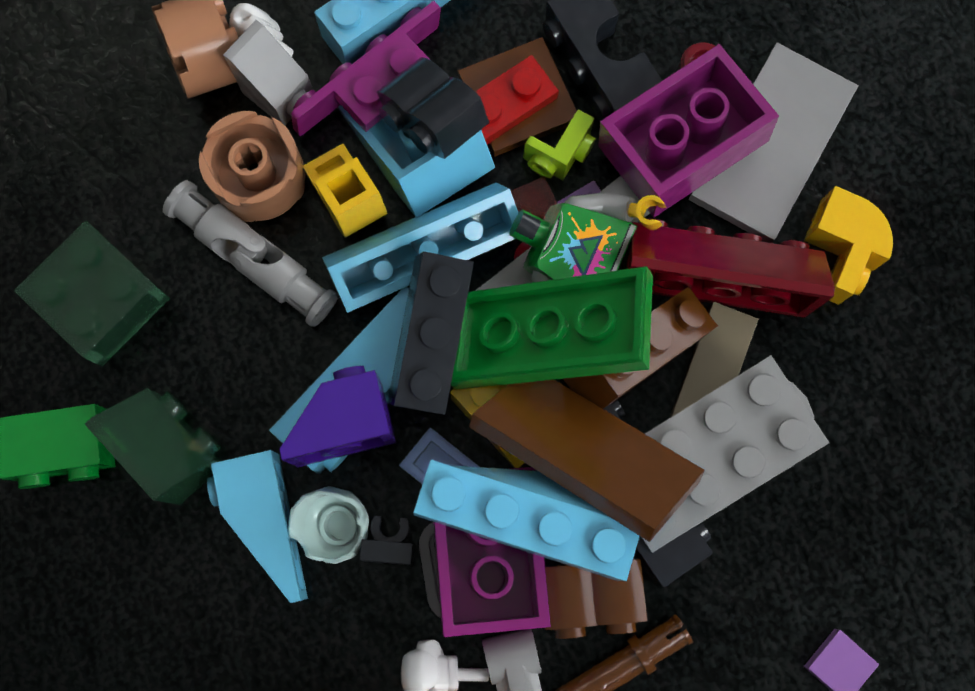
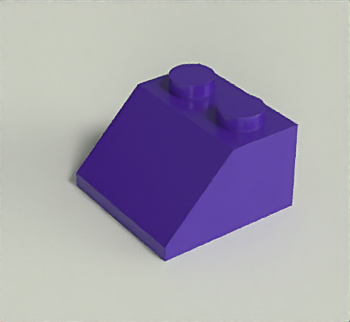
M364 366L347 367L333 373L334 380L321 383L280 447L281 459L296 467H302L395 444L396 439L383 384L376 371L365 372Z

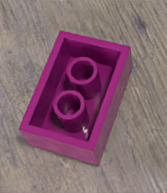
M718 44L600 121L598 147L639 200L647 195H655L660 197L667 208L651 206L647 209L654 218L769 142L779 115L722 46Z
M532 467L513 468L515 470L535 471ZM433 522L443 637L551 627L544 557Z

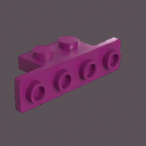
M432 1L423 9L420 7L414 8L403 18L400 27L389 36L382 34L375 38L361 58L353 64L346 62L338 67L331 75L330 82L317 92L311 90L302 95L295 103L291 112L293 129L298 135L302 136L340 105L365 132L383 118L379 113L382 103L377 91L420 57L429 59L417 44L438 28L441 7L435 1Z

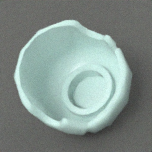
M328 486L300 497L290 510L288 533L290 538L296 539L300 543L307 558L337 564L353 558L360 551L362 539H368L369 516L364 505L353 493Z

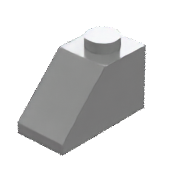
M255 20L223 54L242 93L268 115L281 121L285 126L292 119L291 112L297 100L308 91L313 90L308 75L258 20Z

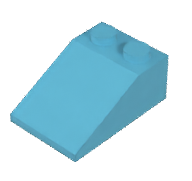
M341 105L338 107L392 188L415 217L424 214L495 168L482 130L477 132L447 158L443 159L431 151L427 154L421 152L407 133L402 130L398 132L393 131L383 119L365 132Z

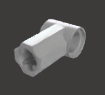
M531 629L518 630L482 639L492 685L496 684L497 691H542L538 676L542 672Z

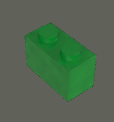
M96 404L0 418V479L17 481L19 489L50 485V477L68 474V481L96 479L100 477V469L116 467L111 413L109 409Z

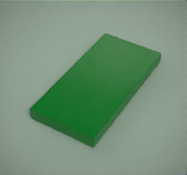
M645 266L468 292L451 386L458 390L649 370L653 274Z

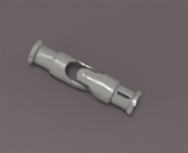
M188 180L181 182L165 200L163 205L164 214L181 220L194 230V237L222 259L231 263L239 272L279 303L287 302L306 317L305 322L311 327H316L334 307L339 296L335 291L330 289L326 291L306 275L307 270L302 265L251 229L247 223L222 204L214 205L197 192V186ZM266 259L270 264H262L261 261Z

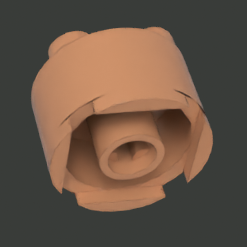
M168 0L151 6L159 31L163 33L162 36L167 52L187 99L237 82L223 54L239 37L234 27L229 28L225 18L227 12L223 0Z
M240 111L225 116L210 128L206 135L207 140L203 151H200L199 168L204 181L219 202L245 222L269 220L285 213L302 197L305 191L304 163L291 133L281 121L273 117L257 115L253 111ZM255 163L258 164L256 169L250 170L249 166Z

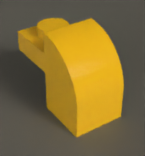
M344 144L303 165L307 177L345 238L387 215V210L376 186L358 158H352Z
M835 186L821 200L804 241L838 255L831 272L835 286L834 297L829 300L838 305L854 294L858 296L863 291L870 277L871 270L874 271L887 262L891 257L893 249V236L890 225L879 208L867 199L838 186Z

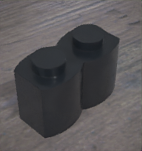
M420 57L377 91L382 103L379 113L385 123L395 132L402 130L407 133L415 146L425 154L431 151L436 156L445 159L489 124L481 97L467 84L457 78L449 77L437 64L424 57Z

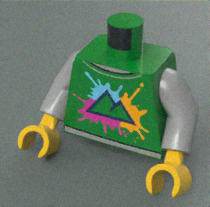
M609 193L576 195L569 197L564 203L550 206L544 220L522 209L516 216L509 235L531 246L523 266L527 272L532 274L531 283L617 271L637 228V225L631 223L633 218H638L645 228L656 230L662 226V223L658 220L645 219V212L651 206L667 207L661 198L655 195L642 197L638 203H636L633 197Z

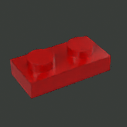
M530 55L475 91L481 97L489 120V124L481 129L486 144L488 145L558 98L559 90L533 55Z

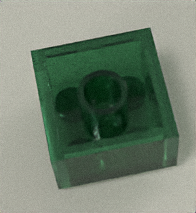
M87 221L81 224L14 290L83 358L100 366H103L170 299L115 245Z

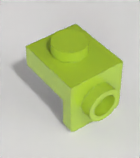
M578 109L555 148L533 136H529L525 143L523 158L528 161V166L543 177L551 178L555 176L563 181L575 160L583 163L596 140L595 137L590 135L595 118Z

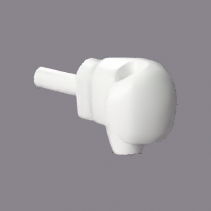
M239 3L233 7L230 13L229 27L235 28L238 37L255 20H258L292 57L293 50L282 42L283 35L280 32V27L269 14L249 3Z
M436 640L418 641L416 649L409 651L402 659L401 683L404 691H458V681L488 682L489 680L488 668H458L457 656L444 655L439 642Z

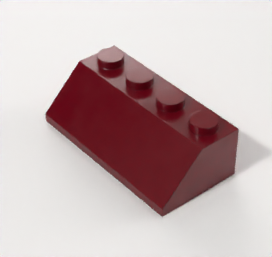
M658 220L662 223L660 228L649 230L640 221L639 223L632 222L637 225V228L623 257L621 270L647 266L653 274L652 294L674 297L689 287L701 302H716L721 305L798 317L808 316L834 297L835 286L825 251L809 249L810 245L808 243L795 240L783 241L780 244L762 242L761 236L750 233H738L733 237L715 235V230L704 226H690L686 230L669 228L668 223L662 220Z

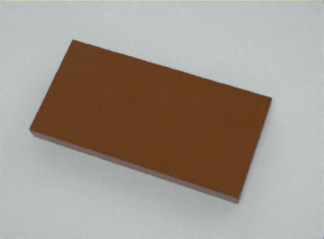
M556 380L507 384L472 414L469 426L477 433L648 542L654 538L700 483L705 471Z

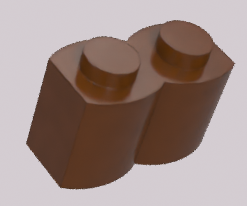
M633 559L627 581L613 580L569 565L545 566L551 627H545V630H555L556 639L586 636L585 627L605 625L606 634L636 632V622L647 621L641 559Z

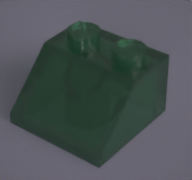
M147 388L93 416L85 423L88 429L153 501L181 505L207 481L208 477L213 475L211 464L221 462L215 455L220 446L201 427L195 432L182 419L188 414L187 410L169 392L161 396Z

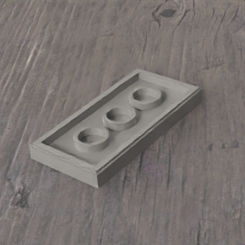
M776 43L753 84L779 115L769 142L693 191L688 199L748 233L761 236L762 240L767 243H772L776 239L859 86L779 43Z

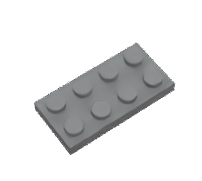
M772 355L645 433L647 436L705 470L700 483L650 542L644 539L645 543L653 553L829 444V441Z

